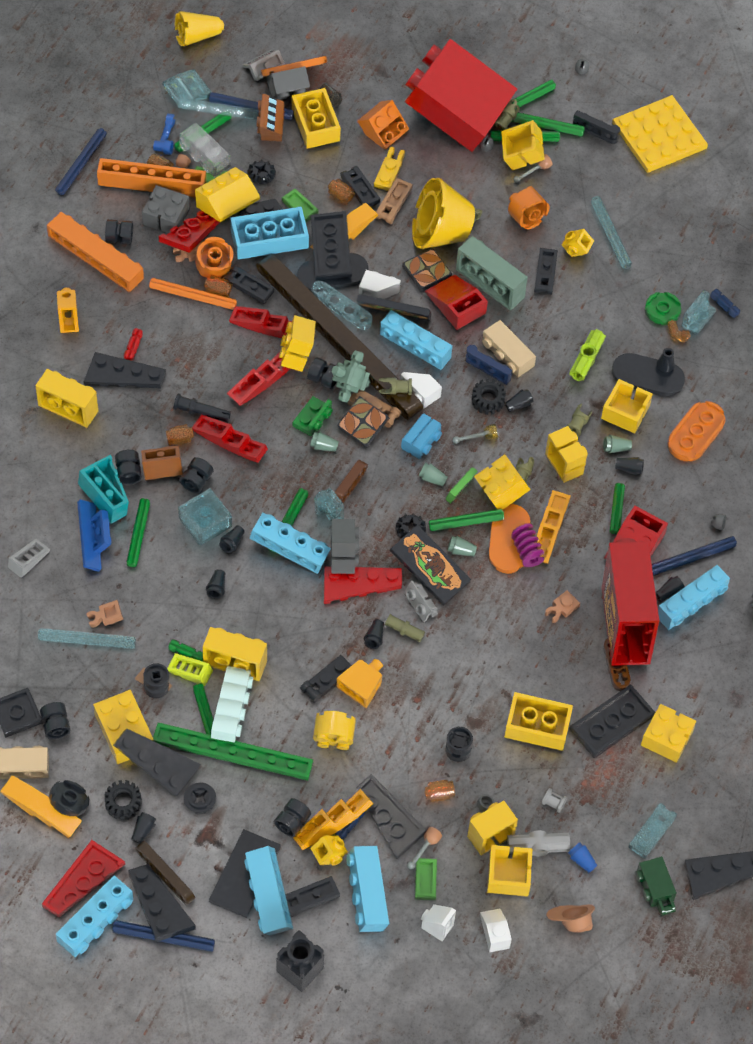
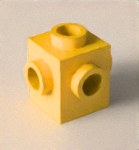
M585 229L569 231L565 235L562 246L571 257L582 256L588 253L594 240Z
M325 835L311 847L320 865H337L342 862V858L348 853L344 846V841L339 835Z

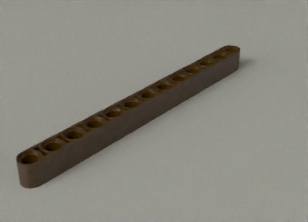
M270 254L256 264L259 273L304 318L316 321L315 329L346 360L351 361V356L355 350L363 353V360L360 364L366 367V372L370 373V384L378 392L381 389L391 388L389 382H381L379 379L397 377L274 254ZM413 392L412 395H408V393L381 394L393 407L398 408L401 411V415L407 420L423 409L421 401Z

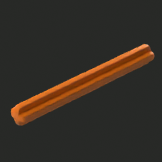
M151 278L149 287L152 289L234 310V307L237 306L236 299L168 281Z

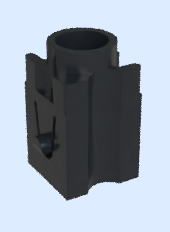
M300 930L292 936V941L288 943L287 947H282L277 953L276 972L301 992L305 990L324 968V950L318 945H313ZM300 952L306 958L296 959L295 957L296 954Z

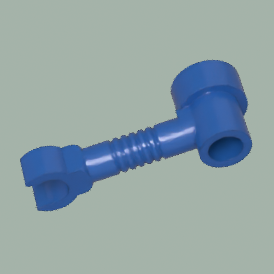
M167 114L160 141H154V151L172 155L174 142L168 140L171 128L175 125L176 119H173L175 114Z

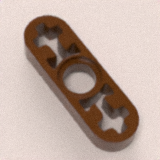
M361 460L355 463L333 494L332 503L340 507L344 504L366 473L367 463Z
M607 638L604 642L603 651L612 686L615 690L622 691L630 685L629 670L627 665H622L620 668L611 666ZM620 673L622 681H625L623 685H621V683L618 682Z

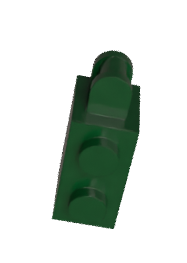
M663 857L640 862L635 874L637 881L642 883L644 888L642 892L645 901H649L650 907L657 906L661 916L676 912L673 901L677 892Z

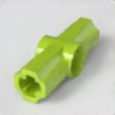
M597 329L591 330L585 343L581 346L580 353L569 373L574 380L584 381L591 366L595 363V358L606 338L602 331Z

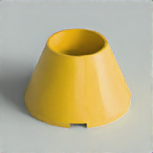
M431 178L419 195L415 207L419 208L417 218H413L412 222L413 242L416 247L421 249L465 241L471 233L475 219V208L470 201L442 179Z

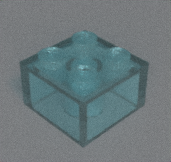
M211 488L178 507L180 521L200 546L232 527V515Z

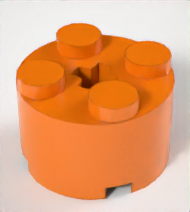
M532 186L523 189L519 193H513L509 198L508 213L525 229H532L542 222L541 218L549 213V204Z
M210 237L205 239L198 246L195 264L199 274L210 279L224 277L228 274L232 265L233 249L222 238Z

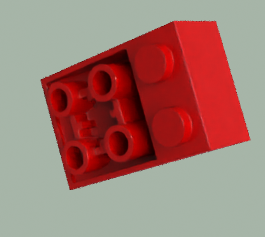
M453 275L425 291L456 330L486 314L488 303L486 298L476 287L457 275Z
M634 505L612 543L623 538H631L637 542H649L651 557L665 536L668 523Z

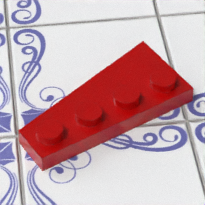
M201 210L196 213L195 218L186 219L183 225L171 228L170 233L166 235L164 233L161 234L159 242L190 253L220 222Z
M331 567L324 568V604H329L331 601L339 599L340 601L348 600L349 597L354 596L363 597L374 592L378 594L402 589V568L355 567V574L331 573Z
M91 840L43 901L42 907L60 918L125 865V861Z

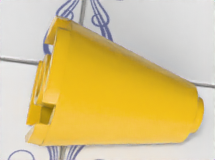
M184 11L176 13L175 30H178L179 33L176 39L180 46H187L219 35L224 30L223 20L216 16Z

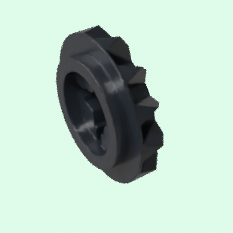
M261 159L260 162L254 161L253 164H249L247 175L256 184H267L274 179L276 170L269 161L264 162ZM265 169V172L258 174V170Z
M405 513L403 517H399L395 527L398 536L403 538L409 533L408 526L411 522H413L414 527L419 525L426 532V523L422 520L421 516L418 517L414 513L411 515Z
M194 783L184 793V804L188 810L196 814L206 813L216 803L215 790L206 783ZM203 795L205 802L199 801L197 803L196 796L201 797Z

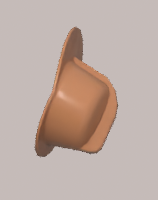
M590 904L558 906L550 909L546 916L554 921H562L565 928L570 932L590 931L593 927L591 913L595 910V907Z

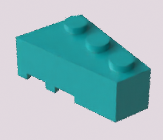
M111 454L79 471L78 485L99 510L108 511V518L111 524L127 515L129 501L118 478L117 469L113 465Z

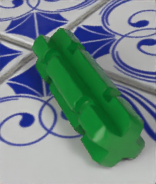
M172 639L168 646L170 651L175 653L177 651L179 655L203 661V652H197L195 648L186 644H179L180 642Z

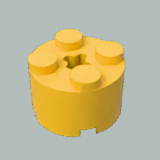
M324 711V715H320V712L317 713L313 739L317 742V746L329 748V745L337 746L339 750H349V746L353 744L356 718L351 716V719L347 718V713L338 711Z

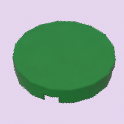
M656 292L646 300L645 312L647 317L656 324H672L680 316L681 303L675 295L669 292Z

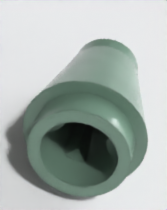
M319 431V433H313L310 446L314 447L315 450L336 452L339 441Z
M613 435L604 437L603 450L608 451V453L631 451L632 440Z
M425 463L419 474L422 480L442 487L448 478L431 463L430 465Z
M452 536L447 551H450L451 554L474 557L477 546L459 536Z

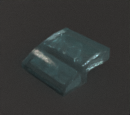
M195 69L177 74L165 80L162 84L180 108L194 106L196 100L209 98L211 90Z

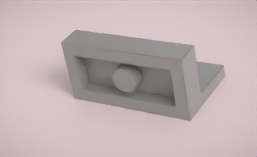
M269 50L242 66L243 68H249L254 81L263 78L261 74L262 69L284 65L285 63L279 50Z

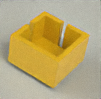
M534 120L501 131L503 158L512 171L527 166V163L531 165L545 160L544 148L542 146V131Z
M294 315L292 322H288L286 328L287 335H283L280 346H283L279 354V358H282L281 366L303 371L307 357H309L314 344L316 321Z
M618 379L603 407L601 419L636 433L642 418H644L650 407L653 394L637 387L633 400L631 397L634 385Z
M566 426L548 434L545 455L562 481L565 483L583 475L588 453L586 448L578 442L576 433L571 431L569 426Z
M505 454L491 464L493 467H486L474 476L497 509H505L530 491L528 485Z
M660 704L643 735L641 746L677 763L694 731L696 720L681 713L677 716V711Z
M504 800L500 803L495 802L485 812H478L471 817L467 837L482 856L490 851L491 845H496L491 838L492 836L500 845L507 841V835H515L518 819Z
M491 845L487 893L529 896L532 848L514 847L512 859H509V846Z

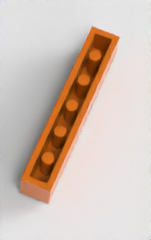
M100 158L97 170L99 186L153 192L157 185L188 195L189 197H196L195 189L207 183L206 171L103 158Z
M60 212L47 224L49 237L128 292H131L144 279L143 267L138 262L132 261L125 253L116 250L112 244L103 241L99 235L93 234L84 225L74 221L70 215Z

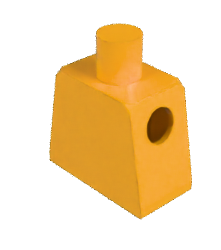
M63 288L61 291H57L60 332H79L76 292L70 288ZM70 311L71 317L66 318L65 312Z
M373 659L369 665L363 660H358L337 677L336 687L367 708L382 683V674L379 670L383 667V664L378 659Z

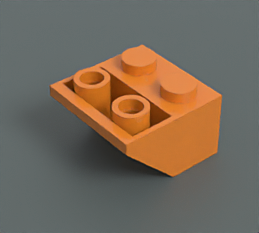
M393 100L379 102L358 120L365 135L383 149H387L409 130Z

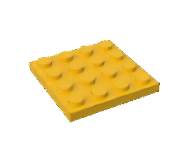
M673 95L612 120L613 125L620 127L621 137L647 173L703 151L708 147L705 139Z

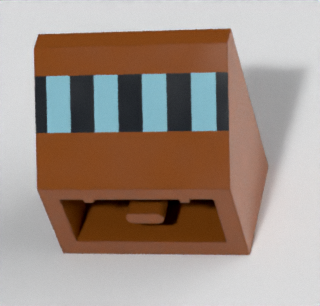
M262 94V100L258 101L257 133L261 135V140L282 141L284 102L267 94Z

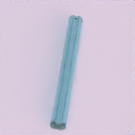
M178 98L177 107L181 109L257 120V116L259 117L258 109L186 98Z
M599 196L593 197L591 203L622 268H630L632 262Z
M40 628L38 631L39 640L131 649L135 648L136 645L135 637L43 628Z

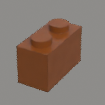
M179 445L141 450L145 480L175 477L183 474Z

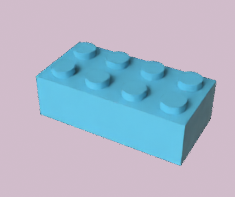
M302 207L230 218L231 234L237 259L309 248V234Z

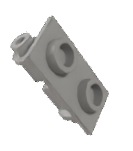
M412 580L404 594L424 623L429 615L435 617L438 614V608L431 599L425 600L428 598V594L422 584L414 583Z

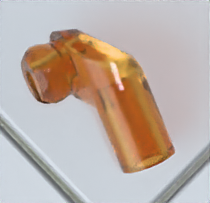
M675 320L667 323L672 338L680 342L688 341L691 336L688 330L680 331Z

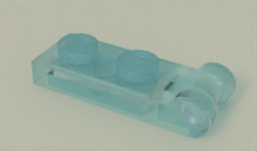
M662 803L657 806L628 847L644 859H646L678 815L674 811L670 812L667 810L666 806ZM660 815L666 818L664 822L658 819Z

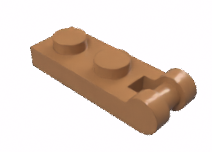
M396 178L377 209L376 213L378 216L376 218L379 220L382 218L387 223L392 224L411 192L413 184Z
M358 390V393H353L348 401V404L352 406L358 397L361 396L384 414H388L390 419L384 425L388 428L394 424V419L401 415V411L398 408L389 406L366 391Z

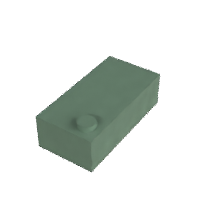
M472 236L458 248L456 270L511 311L525 298L528 277L488 248L481 240H477Z

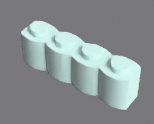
M227 666L212 725L211 738L235 743L236 736L240 737L242 725H239L240 720L244 721L246 709L243 707L244 704L248 705L250 696L247 690L248 688L252 689L254 677L250 676L251 670Z

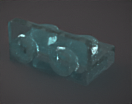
M705 290L702 291L685 312L681 325L695 335L701 331L716 311L714 307L709 305L710 293Z
M331 488L322 490L315 496V515L317 517L326 513L330 521L332 519H344V505Z

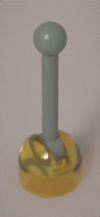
M496 425L486 426L484 432L464 437L455 436L453 443L458 444L460 441L485 436L489 440L498 439Z

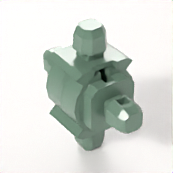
M355 350L351 356V361L344 360V363L338 362L332 368V380L337 382L336 387L342 389L338 397L342 402L347 403L351 397V392L358 393V390L364 391L370 384V373L366 372V367L360 364L363 360L362 352Z

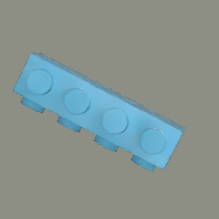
M391 310L381 321V336L436 368L442 370L451 359L453 345Z
M263 512L249 538L316 574L319 573L331 550L326 543L317 541L307 533L299 532L290 524L282 523L276 520L274 516Z
M716 565L659 605L658 614L660 622L668 630L675 625L681 624L685 618L695 614L699 608L709 604L719 594L721 595L726 592L730 577Z
M266 846L246 852L244 862L247 871L250 872L251 879H249V885L255 894L254 907L259 912L260 919L258 920L260 930L263 934L274 935L293 929L275 848Z
M354 846L347 854L346 862L347 866H350L351 872L349 882L353 886L354 892L352 902L356 906L355 922L359 926V932H381L389 925L378 847Z
M114 875L56 933L57 942L74 957L79 953H84L89 947V943L94 938H99L104 928L108 924H112L118 918V914L132 904V890Z

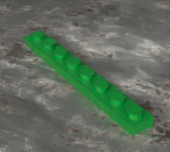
M159 722L153 736L154 742L162 746L307 781L313 766V759L238 741L234 743L213 739L209 734Z

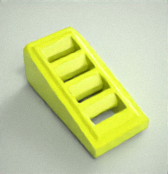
M176 653L167 668L170 673L193 683L203 684V686H206L213 672L209 663ZM181 661L182 664H181L180 668L177 669V666H178L179 662Z

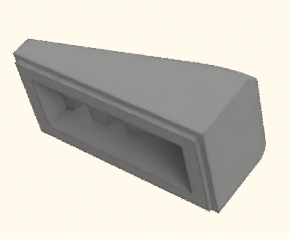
M34 539L9 557L8 568L22 578L50 552V549L39 540Z

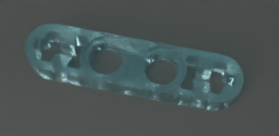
M323 281L313 283L312 293L324 305L360 329L365 330L371 326L372 315L364 308ZM323 288V292H317V289ZM335 296L338 297L340 301L336 304H333L330 302L329 299ZM349 306L354 309V312L348 314L344 309ZM367 318V322H361V319Z

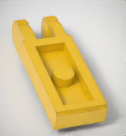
M389 148L387 157H385L375 179L374 187L386 191L390 190L401 169L405 150H400L398 158L395 160L392 159L395 148Z

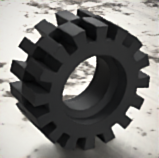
M486 379L485 382L480 380V383H476L475 387H473L472 405H475L474 408L476 410L479 409L480 413L485 411V415H488L489 412H491V415L495 414V410L498 413L505 404L506 390L504 391V386H501L499 381L496 384L494 379H492V382H489V379ZM491 393L496 398L490 401L482 398V394Z
M118 780L119 784L117 785L113 782L112 787L109 786L107 792L105 791L104 798L105 807L109 815H114L115 819L120 817L121 820H124V817L131 819L132 814L135 817L137 811L141 809L140 805H142L140 789L138 786L135 787L133 782L129 784L128 780H125V783H122V780ZM121 794H127L130 796L131 802L126 806H119L115 802L116 797Z

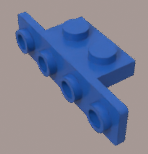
M80 499L77 504L83 567L100 571L102 569L100 553L111 545L108 511L101 509L96 513V505L94 503Z

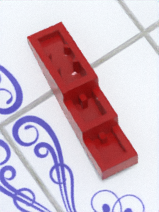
M239 306L234 307L229 322L278 338L287 335V324L292 322L288 320L287 316L271 315L269 310Z
M279 352L271 361L267 359L257 370L253 368L227 392V395L241 406L270 387L291 368L281 366L282 358H279Z
M201 415L192 427V431L214 444L257 463L268 450L266 444L251 440L249 434L234 430L231 424Z

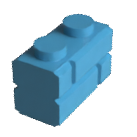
M422 414L402 439V450L411 453V455L418 459L423 454L427 455L431 450V444L434 441L437 442L442 435L441 423L431 419L426 414Z

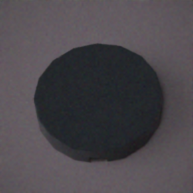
M64 780V782L60 783L56 782L49 792L51 805L55 810L67 816L83 814L90 801L89 796L87 797L85 794L86 790L78 783L70 780Z

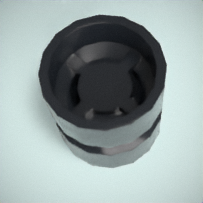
M107 219L105 242L116 243L120 241L121 244L131 245L133 221L123 220L119 223L118 220Z
M316 357L309 368L307 379L315 383L321 382L322 386L333 389L337 382L332 380V368L336 365L332 363L327 365V361Z
M130 449L116 453L115 464L120 483L123 485H133L141 481L139 453Z
M194 457L187 470L180 477L179 482L188 491L200 493L206 481L214 472V469L206 460Z
M159 663L147 666L143 673L145 693L151 698L164 697L169 690L168 669Z
M52 702L41 707L40 714L42 722L45 723L43 728L46 738L59 739L71 732L64 703Z
M458 726L448 732L445 752L450 760L462 762L469 758L473 736L467 728Z
M291 798L284 806V811H281L273 822L282 833L295 837L301 829V824H304L311 816V811L301 801Z

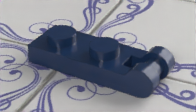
M475 345L467 347L465 359L468 364L506 385L511 381L512 370L507 365L501 364L491 356L479 352Z

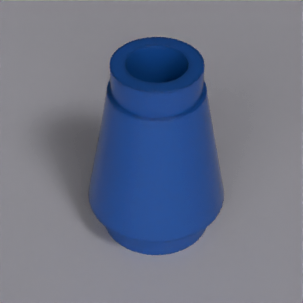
M580 842L568 852L571 856L570 859L588 873L598 866L586 845L583 846Z

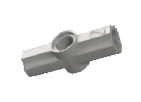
M542 830L532 831L527 835H507V846L510 847L509 854H513L514 847L532 848V856L537 857L547 855L549 852H569L570 835L569 833L547 834Z

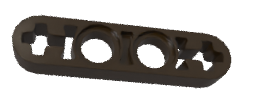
M143 841L135 847L139 856L146 864H149L159 878L185 905H188L195 899V895L147 842Z

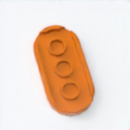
M327 56L262 69L261 74L264 77L276 72L320 65L328 62Z
M710 401L694 404L669 436L668 449L670 453L682 461H694L700 458L724 427L725 415L723 409L718 404Z
M510 504L503 509V520L493 521L491 524L489 561L496 570L506 574L515 573L524 567L511 534L517 527L530 523L528 512L515 504Z

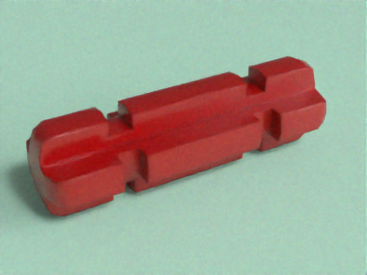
M133 329L132 336L126 347L127 350L123 355L124 359L134 360V354H136L140 344L139 340L143 336L141 329Z

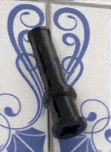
M179 393L175 398L173 406L174 410H184L188 414L197 413L227 423L231 416V411L200 403L196 398L189 399L181 396Z

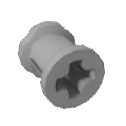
M549 788L541 804H547L557 809V812L560 813L568 797H562Z

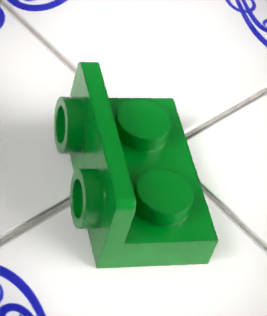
M312 396L292 422V426L312 436L315 431L318 432L324 419H328L332 414V401L328 399L325 403Z

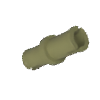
M392 614L388 616L385 622V626H389L400 632V635H406L419 643L425 634L424 630L422 631L411 625L409 621L405 622Z

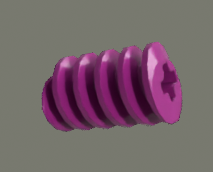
M530 523L517 527L511 534L514 545L517 547V552L520 554L522 564L525 567H534L544 561V557H541L544 554V550L540 549L542 545L537 543L539 538L535 536L536 532L532 530L533 525Z

